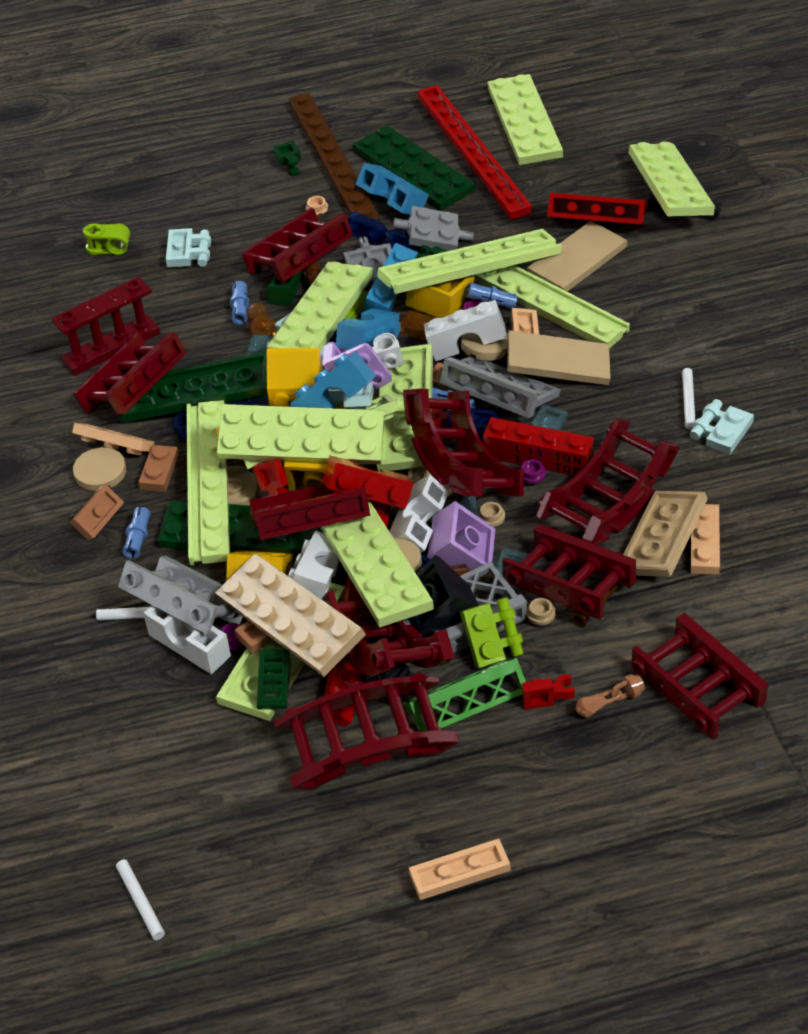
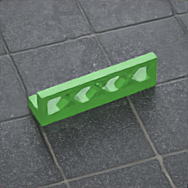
M508 658L427 693L432 708L440 711L437 718L438 726L444 728L522 695V683L526 682L517 658ZM514 672L520 688L511 692L500 688L504 676ZM497 679V682H496L495 685L489 683V682H492V681H494V680ZM482 685L493 689L489 701L485 703L473 699L477 688ZM470 691L469 696L463 695V693ZM498 692H501V693L504 694V695L499 696V697L496 698ZM456 696L467 700L463 711L459 714L447 711L451 698ZM414 697L404 701L405 710L407 713L412 714L418 731H427L420 714L421 710L417 698ZM444 702L442 708L436 706V704ZM471 703H474V704L478 705V706H475V707L469 709ZM445 714L451 716L442 720Z

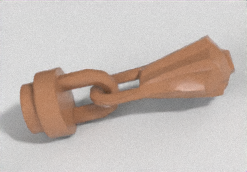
M629 674L623 677L622 682L613 687V689L579 699L576 702L575 710L583 717L589 718L602 707L614 701L623 700L627 697L635 699L641 696V692L645 691L643 680L639 675L633 676ZM624 687L626 692L622 694L619 689ZM611 694L612 698L607 700L605 696Z

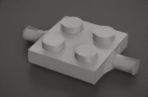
M412 206L409 220L395 218L393 228L407 230L409 244L415 246L426 245L430 248L437 246L446 251L457 249L458 240L472 242L474 238V232L460 230L458 214L425 207Z
M363 236L364 242L362 237L358 239L361 248L344 252L343 256L345 264L372 267L373 277L365 287L367 288L373 286L377 278L378 268L383 267L392 248L390 243L378 246L369 245L368 238Z

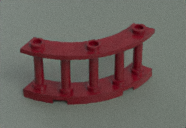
M429 389L403 390L406 422L412 426L414 437L411 439L413 446L427 471L440 484H445L451 488V491L464 496L483 497V488H491L505 495L524 497V469H515L502 464L485 448L473 422L469 391L448 392V399L429 398ZM430 409H449L452 428L435 427ZM440 438H455L460 451H448Z
M615 418L614 422L609 425L606 433L607 436L600 448L583 470L578 471L575 477L564 486L552 491H546V494L541 497L536 517L541 519L558 515L583 529L584 535L582 540L595 545L609 540L608 534L612 531L619 533L645 507L655 492L651 488L659 476L662 478L666 476L680 446L670 441H660L658 445H655L627 431L631 421ZM621 441L651 455L652 459L645 471L639 472L612 458ZM607 467L636 483L628 493L621 494L596 481V479ZM590 489L617 504L609 510L603 511L580 499V497ZM572 506L575 509L591 516V518L587 519L582 515L568 509V507Z
M334 590L327 591L321 599L341 614L369 611L363 600L337 603ZM402 620L380 628L378 625L361 627L366 634L362 639L384 636V638L374 644H367L360 640L343 657L344 661L348 662L355 670L370 676L384 674L394 668L395 664L411 663L417 667L430 668L446 665L455 659L447 630L436 631L429 637H422V634L411 624L405 625Z
M417 673L408 677L383 679L369 683L357 681L347 685L346 689L325 695L300 707L287 709L284 712V716L274 721V725L277 728L292 729L302 762L301 771L290 777L292 788L315 790L331 780L347 774L346 767L360 762L366 767L388 761L391 758L390 754L405 751L407 757L440 755L458 744L460 741L456 731L443 730L438 726L427 693L429 689L440 683L439 678L425 676L424 673ZM401 695L416 696L427 731L414 732L413 729H410L401 702ZM387 697L399 733L396 736L381 739L376 735L366 701ZM354 704L365 741L362 745L347 749L342 745L332 711ZM321 716L331 752L329 757L314 762L304 725Z

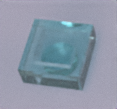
M253 334L247 350L248 355L266 352L267 346L274 336Z
M543 405L535 417L533 425L561 431L568 419V412Z

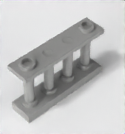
M161 556L159 558L156 571H149L130 560H127L118 585L119 588L206 634L210 633L214 619L217 617L229 623H237L239 625L247 622V619L222 602L215 594L222 584L168 556Z

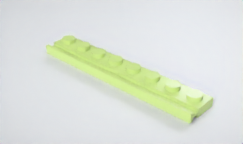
M539 229L379 267L377 277L389 288H393L395 294L561 254L562 245L556 244V239L544 229Z
M516 265L474 275L475 282L485 287L495 286L497 290L517 294V304L527 309L537 310L538 315L590 342L609 344V348H611L623 337L625 332H629V323Z
M224 400L200 402L198 406L187 404L188 558L190 565H194V562L202 561V564L227 561V554L230 553L227 459L218 458L217 456L218 440L215 433V428L220 427L222 404H225Z

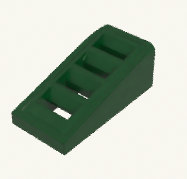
M301 270L285 282L277 281L276 276H274L267 287L268 303L271 305H291L304 270Z
M286 648L260 649L257 709H287L291 657L290 652ZM266 683H281V685H266ZM281 693V696H265V694Z

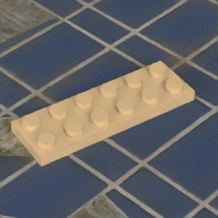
M256 553L215 592L222 602L323 677L366 635L360 626Z

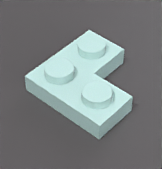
M369 382L350 398L340 388L330 387L329 389L330 398L335 405L341 404L344 401V407H351V409L363 410L367 406H371L374 393L373 382Z

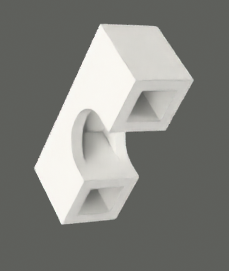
M496 300L482 302L476 307L458 310L452 315L435 318L424 324L428 344L432 345L435 361L459 354L457 340L465 333L477 334L481 338L483 345L507 338L505 324Z
M431 475L414 483L406 509L399 508L390 529L392 537L413 542L419 548L420 553L425 551L433 532L426 525V522L434 514L442 510L449 491Z
M315 531L311 540H305L301 554L297 556L294 569L291 568L288 577L320 599L329 590L331 578L335 577L341 564L324 533Z
M153 605L143 613L148 634L211 675L231 656L227 635L212 626L210 633L206 634Z

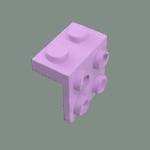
M334 342L324 345L322 365L328 372L336 367L333 362L341 355L346 353L349 357L356 351L376 375L370 381L373 382L374 389L392 381V374L368 343H363L343 353L340 352Z

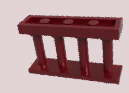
M310 208L241 254L249 274H254L264 266H270L274 270L277 281L285 282L352 237L353 233L346 214L340 213L325 223L318 221L314 208Z
M140 277L129 280L112 290L51 318L53 324L62 334H67L71 351L61 355L63 364L74 376L109 360L136 333H140L144 342L160 334L159 326L147 314L145 315L142 297L151 294L152 291ZM132 303L136 319L123 325L120 308ZM111 313L114 330L102 336L98 319ZM89 324L93 340L80 346L76 329Z
M175 332L167 333L156 345L150 346L145 344L140 333H136L88 378L73 395L85 414H89L101 401H109L117 414L124 415L187 352Z
M324 484L249 500L254 526L258 528L260 540L371 516L364 487L338 492L328 489Z
M541 524L533 530L534 549L520 563L506 557L502 560L503 577L509 585L599 620L603 618V596L612 586L618 583L631 588L636 583V559ZM543 555L555 559L544 572L532 568ZM567 564L579 568L569 581L556 577ZM591 573L605 577L593 591L580 586Z
M686 613L676 618L675 637L647 655L637 645L632 648L631 667L634 672L640 677H644L690 718L699 731L705 732L713 740L718 737L720 717L736 705L746 700L759 708L766 703L768 683ZM681 646L687 647L694 653L692 657L670 672L665 671L657 664ZM701 664H707L715 671L714 674L689 691L678 682L679 679ZM722 682H728L736 689L734 693L710 710L698 700Z

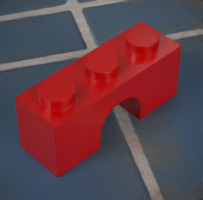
M329 455L322 482L330 490L341 492L364 487L367 499L406 509L414 484L406 475L380 469V472L370 470L358 465L354 461Z

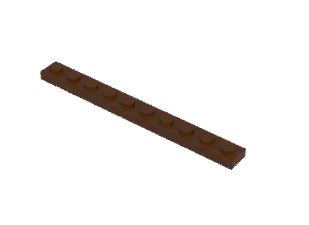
M310 93L298 94L295 97L289 98L292 111L358 231L381 225L377 211L365 190L356 185L358 178Z

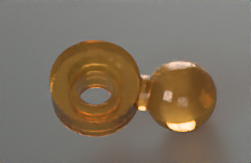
M260 302L253 303L249 307L248 315L253 320L251 324L252 336L258 341L265 342L273 339L276 335L275 321L267 317V307Z

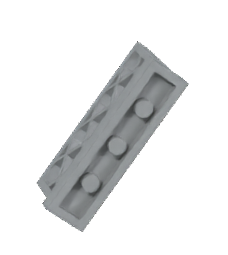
M473 355L460 361L451 357L445 358L439 382L459 391H469L471 396L527 418L534 416L536 407L559 397L561 390L520 373L507 372V368L489 361H481Z
M492 561L461 575L469 584L473 594L475 589L490 592L488 600L476 598L479 605L490 603L492 613L499 611L497 602L492 601L494 594L507 595L510 608H514L516 614L513 617L515 624L527 619V601L522 594L517 595ZM490 573L494 578V582L492 585L478 582V579ZM410 618L402 620L405 625L411 624L413 626ZM502 621L496 622L498 633L505 630ZM463 622L439 630H447L454 654L469 647Z

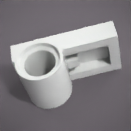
M383 333L374 339L372 349L387 369L405 365L399 342L393 334Z

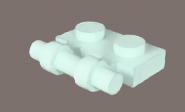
M192 228L169 230L166 252L167 267L191 266V260L194 259L198 260L197 264L199 266H206L207 261L210 259L208 248L211 246V237L209 236V231L204 229L200 231V234H193Z
M714 399L712 403L707 404L703 409L702 417L695 420L689 435L694 440H698L700 436L706 437L707 447L731 455L753 423L754 414L729 406L726 412L720 410L722 402ZM711 421L717 423L715 427L709 425Z

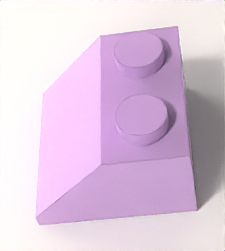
M456 501L433 516L431 526L433 532L430 537L428 550L429 559L437 555L450 566L467 564L470 571L493 560L494 527Z

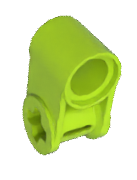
M94 223L85 226L83 234L87 238L86 251L91 255H120L125 253L130 237L129 228L123 224Z

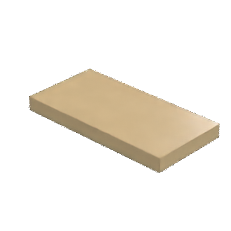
M590 221L560 243L562 245L561 254L538 259L527 267V272L568 292L627 247V240Z
M509 331L507 337V372L609 385L611 379L609 344Z
M654 492L623 554L636 559V575L671 577L707 502L705 492Z

